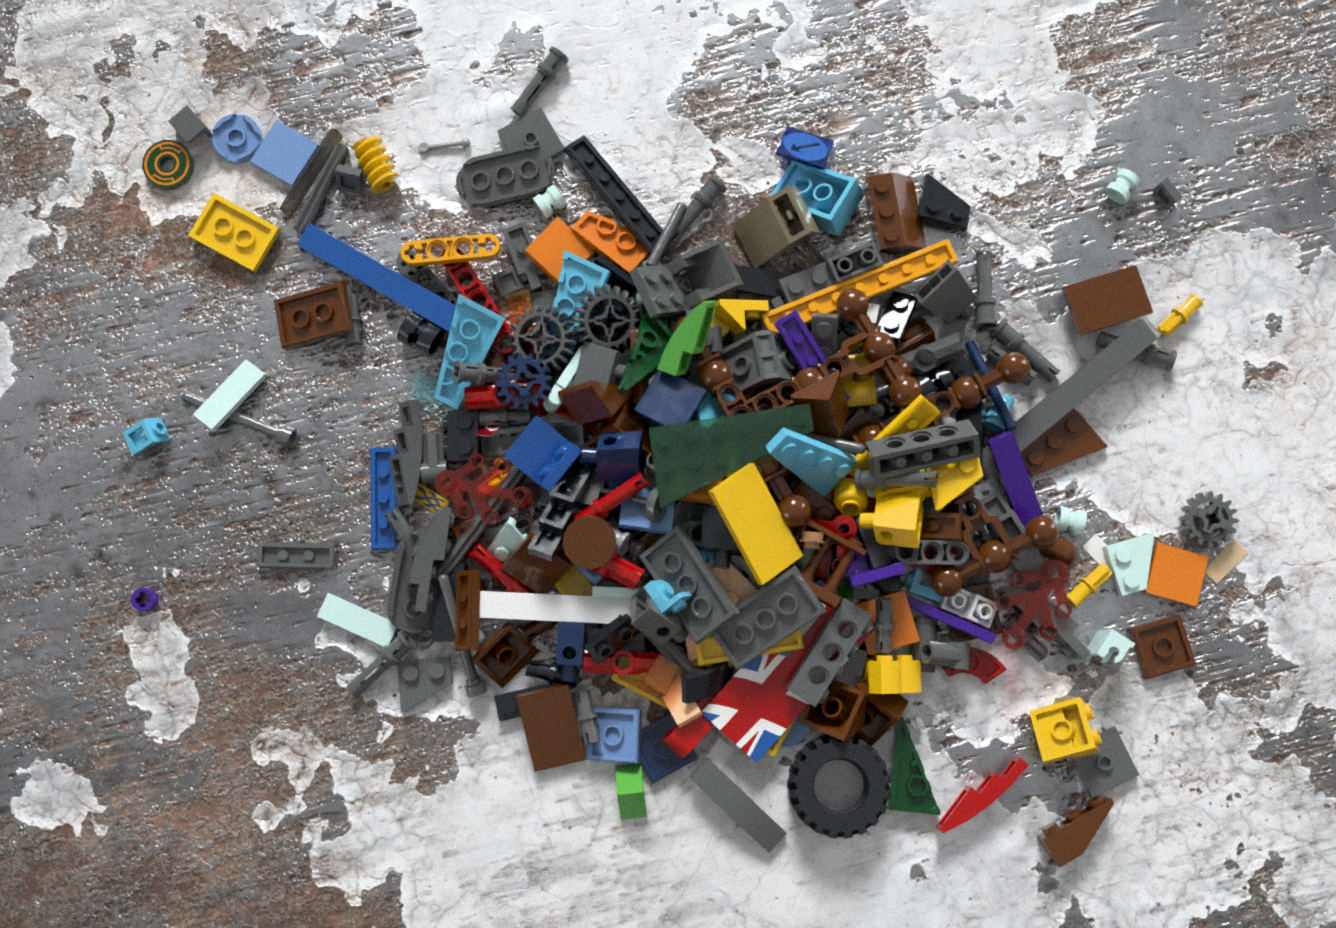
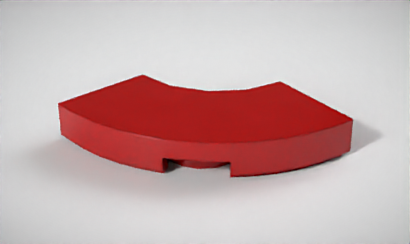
M970 647L969 670L949 669L941 666L947 677L957 673H968L976 676L983 684H987L1007 670L996 657L984 650Z

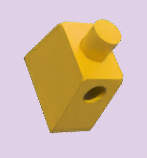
M920 492L878 498L875 513H860V528L874 529L876 542L879 544L919 548L924 512Z

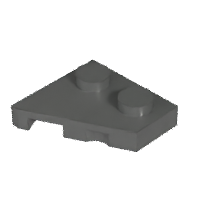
M451 656L401 661L398 665L401 712H407L415 705L431 697L434 693L453 683Z

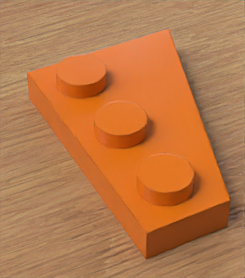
M588 210L571 227L587 245L628 275H630L629 271L639 267L649 256L626 227L616 224V221Z

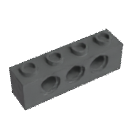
M969 419L865 442L867 463L876 480L980 457L979 434Z
M841 597L837 608L833 609L785 688L814 707L817 706L818 702L822 704L830 692L827 688L831 681H837L842 674L844 667L841 665L846 657L851 658L858 647L855 642L860 634L864 636L872 624L869 620L872 615L848 599ZM848 623L851 627V633L849 636L842 638L839 635L838 629L841 624ZM828 646H835L837 649V655L832 660H827L824 656V651ZM814 669H821L823 672V678L818 683H813L810 680V674Z

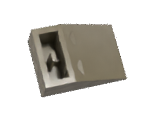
M787 186L768 197L733 224L754 268L763 266L820 233L798 187Z

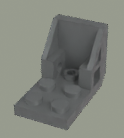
M723 239L714 240L686 252L666 265L635 267L629 271L650 318L685 315L686 310L695 309L703 301H718L744 285Z
M772 330L754 332L723 348V352L720 353L721 360L731 369L734 384L739 387L743 395L750 391L760 394L783 381H790L792 377H796L797 373L801 371L779 333Z

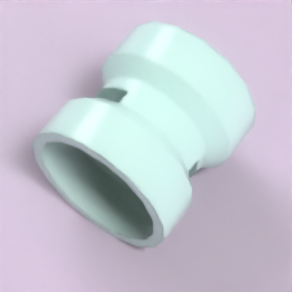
M1122 168L1115 175V181L1110 182L1106 187L1105 193L1113 201L1119 204H1126L1131 197L1130 193L1138 188L1141 180L1132 171Z
M554 185L548 187L543 195L538 194L532 198L537 209L545 219L552 216L554 210H561L567 206L561 193Z
M1059 506L1054 520L1058 524L1061 533L1067 530L1072 535L1080 537L1086 526L1087 512L1081 510L1071 512L1068 507Z

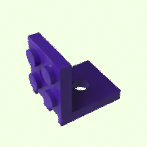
M847 524L840 525L839 530L842 533H846L849 531V526ZM857 531L853 539L861 540ZM833 543V547H834L835 554H836V553H837V545ZM855 555L843 577V581L847 590L905 573L903 562L897 564L891 562L871 569L866 555L863 559Z

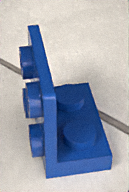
M535 416L507 450L504 457L543 489L550 492L582 450L565 439L540 417Z

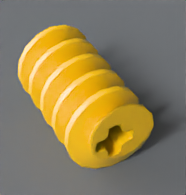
M368 137L354 143L352 149L355 150L354 154L359 159L358 163L363 168L368 184L371 185V191L376 194L387 192L395 186L394 180L399 177L398 172H391L395 165L394 163H387L391 157L389 154H384L387 150L386 146H379L383 142L382 138Z

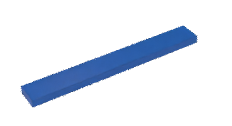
M308 223L297 244L298 246L450 332L456 305L317 226Z

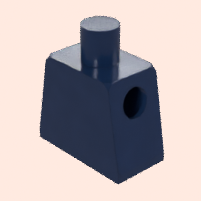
M642 431L602 433L599 436L596 448L583 447L582 463L596 464L597 477L600 480L619 484L625 483L638 474L639 471L643 473Z
M558 621L556 664L562 665L561 681L577 682L578 666H583L584 650H586L584 647L587 639L588 625L586 623ZM573 647L575 649V657L568 659L566 657L567 649Z

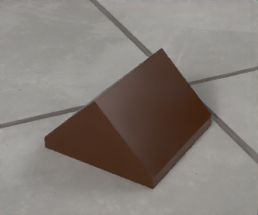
M835 371L791 394L801 431L828 437H840L849 414V407L838 371Z
M589 381L558 391V397L577 424L582 425L613 416L632 395V388L621 396L617 391L619 386Z
M507 622L470 660L503 688L528 664L529 659L532 660L540 651L513 623Z
M832 680L827 688L830 692L826 700L822 704L818 702L816 707L809 703L802 711L798 722L838 740L847 742L865 725L867 693L842 682Z

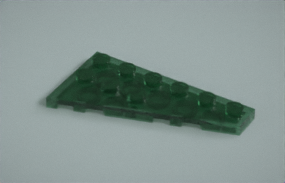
M810 403L649 428L660 508L662 509L692 494V492L768 455L769 452L766 445L782 428L804 436L813 432L814 427Z

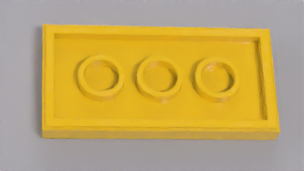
M754 463L747 464L708 491L759 585H764L803 556Z

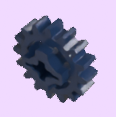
M518 353L517 360L509 356L508 365L500 363L503 372L495 373V376L501 379V381L495 383V387L502 388L498 396L507 397L504 402L506 405L511 401L514 402V409L516 410L520 404H523L525 410H528L530 403L538 407L537 399L540 398L545 401L546 396L543 392L551 390L550 386L545 385L546 382L552 380L551 376H545L544 374L549 370L548 366L541 368L542 359L539 358L534 362L530 353L527 359H523L521 353ZM526 365L533 367L539 375L530 373L526 369ZM517 366V372L513 377L506 378L508 372ZM522 375H525L526 380L531 381L527 383L526 388H521V384H516V381H519ZM541 385L538 392L530 397L529 392L534 386ZM507 389H515L520 393V398L511 395Z

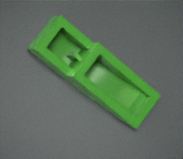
M703 301L680 323L662 354L658 370L674 376L687 373L692 354L703 353L718 302Z

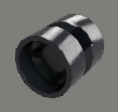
M412 311L402 322L397 334V340L409 347L415 345L418 352L431 357L439 347L444 337L445 329L433 322L427 324L426 318Z
M944 364L931 369L928 375L922 373L914 377L921 384L922 396L924 398L946 391L954 382L950 371Z

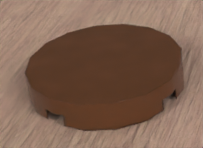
M586 515L577 518L567 527L563 536L565 555L573 564L580 568L595 569L602 567L612 558L616 550V534L609 522L599 516Z

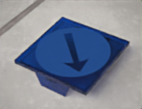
M787 126L776 154L779 157L781 156L824 170L834 141Z

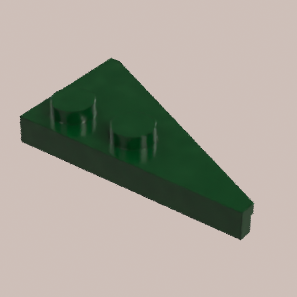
M647 311L643 314L617 390L621 396L658 367L662 354L673 335L659 318H650Z
M900 716L899 720L895 723L891 783L889 788L892 792L891 799H888V809L940 815V809L933 796L930 783L926 778L924 767L911 739L908 726L904 718Z

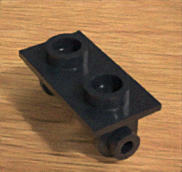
M627 613L623 616L620 614L619 617L606 626L609 632L605 634L601 629L591 638H588L587 643L584 644V647L597 664L641 633L631 625V617Z

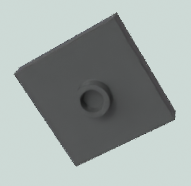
M541 107L497 131L507 149L522 145H535L545 150L552 159L564 153V146Z
M1114 726L1099 733L1102 744L1097 745L1098 753L1076 759L1070 757L1091 798L1139 776Z

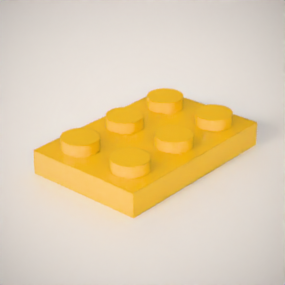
M213 193L188 236L256 273L281 230L279 227Z

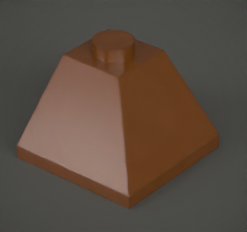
M857 683L855 688L867 693L865 725L854 735L872 747L899 720L909 701L899 693L871 694L869 693L868 683Z

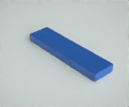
M396 447L370 448L372 551L396 550L398 546V540L395 537L397 534L384 517L386 513L390 512L394 519L397 520L392 512V509L397 507L389 462V456L397 454Z

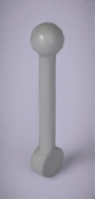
M463 138L461 141L431 145L423 142L419 145V150L421 153H427L432 149L457 146L468 148L471 142L468 138Z

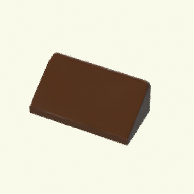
M922 316L908 323L900 344L895 343L894 355L900 356L917 349L922 344H930L936 341L933 329Z

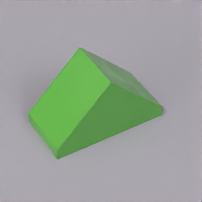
M642 764L615 766L617 798L621 820L647 817Z

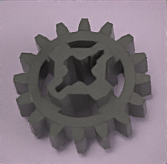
M1213 491L1206 492L1205 496L1201 492L1195 494V499L1191 497L1186 500L1189 506L1181 507L1185 515L1178 517V520L1185 521V525L1180 530H1187L1189 532L1185 537L1187 540L1195 538V546L1202 543L1204 548H1210L1212 544L1215 547L1222 546V541L1228 542L1231 540L1228 534L1237 532L1232 527V524L1239 522L1238 519L1232 516L1237 512V509L1230 510L1229 506L1232 501L1223 502V494H1218L1214 497ZM1202 503H1209L1205 509L1197 508ZM1213 530L1220 532L1214 537H1208Z

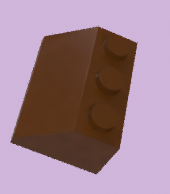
M892 172L867 176L863 187L873 241L878 252L896 255L926 248L922 221L916 220L918 200L913 176Z

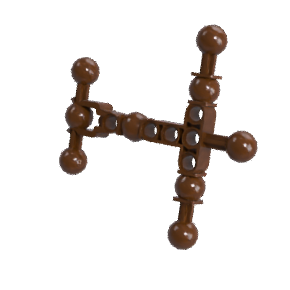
M858 289L844 290L836 300V309L844 320L854 322L860 334L843 341L840 350L826 359L823 365L819 363L816 368H804L797 373L796 377H792L790 381H783L747 401L739 387L734 384L731 369L721 360L720 353L712 355L705 344L703 353L694 354L699 362L696 364V372L699 374L700 383L706 390L711 391L712 398H716L717 407L725 420L706 430L691 428L684 431L678 439L680 454L691 461L702 460L709 454L713 443L733 434L742 451L749 456V462L755 464L767 487L771 486L779 500L777 507L781 517L787 526L791 528L801 527L808 522L811 516V507L803 496L792 493L784 479L788 473L787 468H784L782 463L769 454L766 448L768 444L767 436L762 426L794 409L792 400L783 399L781 394L783 392L793 394L829 375L827 369L835 368L840 373L842 384L851 380L855 383H862L883 369L891 382L889 387L890 399L900 408L905 409L920 394L922 395L923 390L920 382L914 377L904 375L897 364L900 357L894 355L895 343L893 338L887 333L880 332L881 325L874 326L867 315L869 309L867 296ZM687 316L682 317V318L676 323V325H675V327H674V332L676 331V329L678 328V326L680 325V323H681ZM862 346L864 357L872 363L863 368L854 365V360L848 356L849 352ZM724 394H731L735 397V400L726 402L721 397ZM767 404L771 407V410L769 412H762L757 406ZM744 416L748 419V422L741 425L736 423L734 418ZM751 438H756L761 442V445L752 447L747 441Z
M1018 352L1006 353L999 359L997 368L979 377L975 372L971 377H960L946 391L938 392L926 398L935 407L936 401L939 399H946L950 403V408L946 411L939 410L940 414L926 428L939 426L938 422L950 416L953 410L958 412L960 409L976 407L982 398H987L988 390L1003 382L1011 385L1024 382L1030 374L1031 366L1029 360ZM899 356L900 359L897 364L904 375L911 376L912 369L910 363L906 358ZM882 369L879 372V377L885 385L890 387L891 382ZM901 412L890 417L885 424L881 422L879 425L871 424L865 426L859 431L857 436H852L853 441L865 445L866 441L873 440ZM847 452L854 456L857 455V453ZM974 485L970 486L962 495L951 502H953V507L957 506V513L963 514L962 527L964 531L962 532V542L967 545L972 559L957 567L954 565H939L931 574L930 583L932 589L942 597L956 596L961 592L965 580L977 574L985 578L987 571L990 573L1003 572L1009 567L1012 559L1019 560V553L1032 546L1039 549L1052 547L1059 539L1060 530L1058 524L1049 516H1036L1028 522L1024 533L1010 539L1000 519L996 516H990L986 512L982 503L974 497L976 495L975 491L973 492ZM968 502L974 504L977 509L974 516L965 515L962 510L963 504ZM991 524L1000 540L986 541L977 551L970 533L981 531L985 525Z

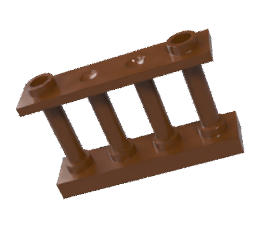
M808 520L803 526L797 527L793 534L797 545L800 546L801 544L799 539H802V531L808 530L824 533L823 541H825V544H820V549L815 550L804 572L800 571V573L820 602L835 610L841 600V597L837 596L838 586L855 555L863 559L867 550L863 549L864 545L853 538L846 540L821 525ZM831 543H834L846 551L828 584H824L821 587L813 582L815 580L813 576ZM791 565L788 566V567H787L786 569H784L783 571H781L779 574H777V575L775 576V578H778V577L781 576L783 573H785L786 571H788V570L790 569Z

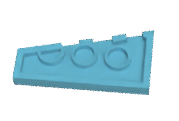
M564 250V261L559 274L557 295L554 298L553 308L557 307L560 309L559 315L563 312L568 314L566 321H572V317H579V313L575 312L573 308L582 307V304L578 301L579 297L587 300L588 298L585 295L587 290H590L595 295L594 286H600L603 291V287L612 272ZM597 303L591 309L590 314L593 313ZM551 320L549 326H551L552 335L561 337L558 325ZM574 322L573 327H571L569 330H573V328L579 325V323ZM577 332V335L574 336V337H571V340H575V341H577V342L579 343V340L577 339V337H578L582 332ZM570 345V349L575 352L577 346ZM560 346L552 347L549 350L548 356H553ZM567 354L565 357L570 361L572 355Z
M461 294L458 295L434 395L435 399L455 409H458L464 397V387H469L471 382H461V384L453 382L452 370L455 361L460 360L464 364L483 362L505 320L504 317Z
M782 428L766 445L769 454L822 497H825L858 463L855 456L786 428Z

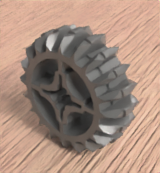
M609 284L604 285L603 291L600 286H594L595 295L590 290L585 291L588 299L585 300L579 297L578 301L582 304V307L573 308L575 312L579 313V317H572L573 322L579 323L573 330L575 332H582L577 339L580 342L586 340L618 352L619 344L625 349L628 348L626 340H630L631 331L638 329V327L634 326L635 322H641L640 317L634 316V314L640 311V308L632 307L636 299L628 298L629 292L626 290L620 293L619 286H614L611 290ZM612 299H615L621 305L624 315H618L614 312V305H611ZM603 300V303H600L599 311L595 314H590L594 305ZM607 315L616 319L606 323L597 320L606 318ZM588 323L599 326L602 340H598L591 333ZM618 325H623L621 331L615 337L611 338V336H613L614 329Z
M547 304L543 306L542 310L540 306L534 305L533 313L530 309L526 308L524 310L525 318L521 315L516 317L520 321L519 325L511 324V327L516 330L515 334H508L509 338L515 339V342L508 345L509 348L517 349L512 353V357L516 359L518 358V353H521L523 359H527L529 353L526 350L525 342H530L534 345L536 360L542 359L540 367L548 366L547 374H552V365L556 370H561L560 361L568 364L570 361L565 356L567 354L574 356L575 354L570 349V345L577 346L578 344L577 341L571 340V337L576 336L577 332L569 330L573 327L574 322L571 320L566 321L568 314L563 312L559 315V308L554 307L551 310ZM541 320L534 332L527 333L531 325ZM550 320H553L558 325L561 337L552 335L551 326H549ZM544 335L553 341L547 340L546 343L543 342L542 344L533 338L539 339L540 336L543 337ZM560 346L553 356L545 359V356H548L549 350L552 347ZM526 365V369L529 372L534 370L533 367Z

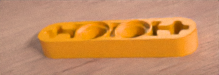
M493 234L416 240L406 242L402 246L400 254L404 262L412 267L494 259L499 256L501 244L499 239ZM488 241L496 245V247H492L491 252H487L486 248H478L479 254H476L474 242H477L479 247L487 246ZM461 243H468L471 246V250L467 255L457 253V247ZM437 245H442L445 247V254L439 258L433 257L431 254L432 249ZM423 247H426L428 258L425 259L424 254H416L415 259L412 260L407 254L411 253L413 248L418 253L425 252Z

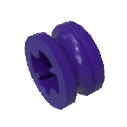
M139 588L132 594L131 603L139 611H151L157 606L159 598L154 590ZM144 593H146L145 596H150V601L146 602L145 607H143V603L139 602L144 597Z

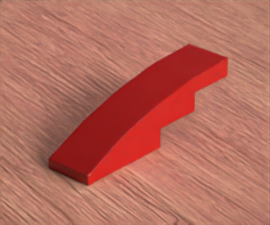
M1014 757L1001 775L990 771L977 790L966 785L935 828L945 833L970 820L1000 797L1017 780L1029 764L1021 758Z

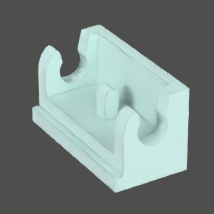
M1113 629L1098 630L1087 647L1090 653L1086 657L1100 656V663H1105L1110 659L1113 652H1118L1113 660L1114 663H1117L1124 658L1129 648L1134 647L1135 643Z

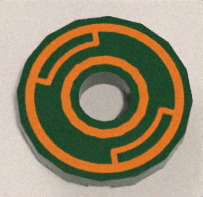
M162 140L154 143L147 149L143 157L142 169L145 177L155 187L163 190H174L190 180L194 172V160L183 144L174 140ZM174 160V166L171 170H163L165 161Z

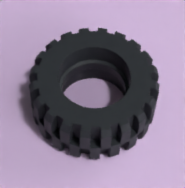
M822 735L806 743L805 747L795 755V760L793 764H790L788 771V796L796 814L813 831L827 835L829 838H853L855 834L862 835L868 832L867 828L875 826L879 822L878 818L882 813L885 814L888 808L886 806L887 800L891 799L892 791L889 790L891 777L887 773L885 761L881 759L875 748L871 747L867 742L853 736L847 742H843L829 735ZM833 760H844L852 763L859 770L863 778V792L859 801L851 808L842 811L831 810L823 806L814 792V779L818 770L824 764Z

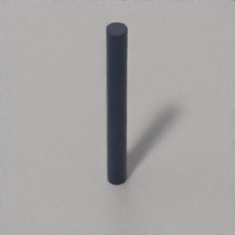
M974 340L965 343V347L976 369L985 370V374L989 373ZM997 386L988 390L1007 431L1015 430L1017 426Z

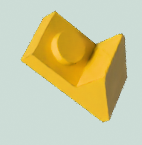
M719 299L716 301L718 303L714 314L735 335H739L746 329L745 320L760 319L761 314L769 311L768 301Z

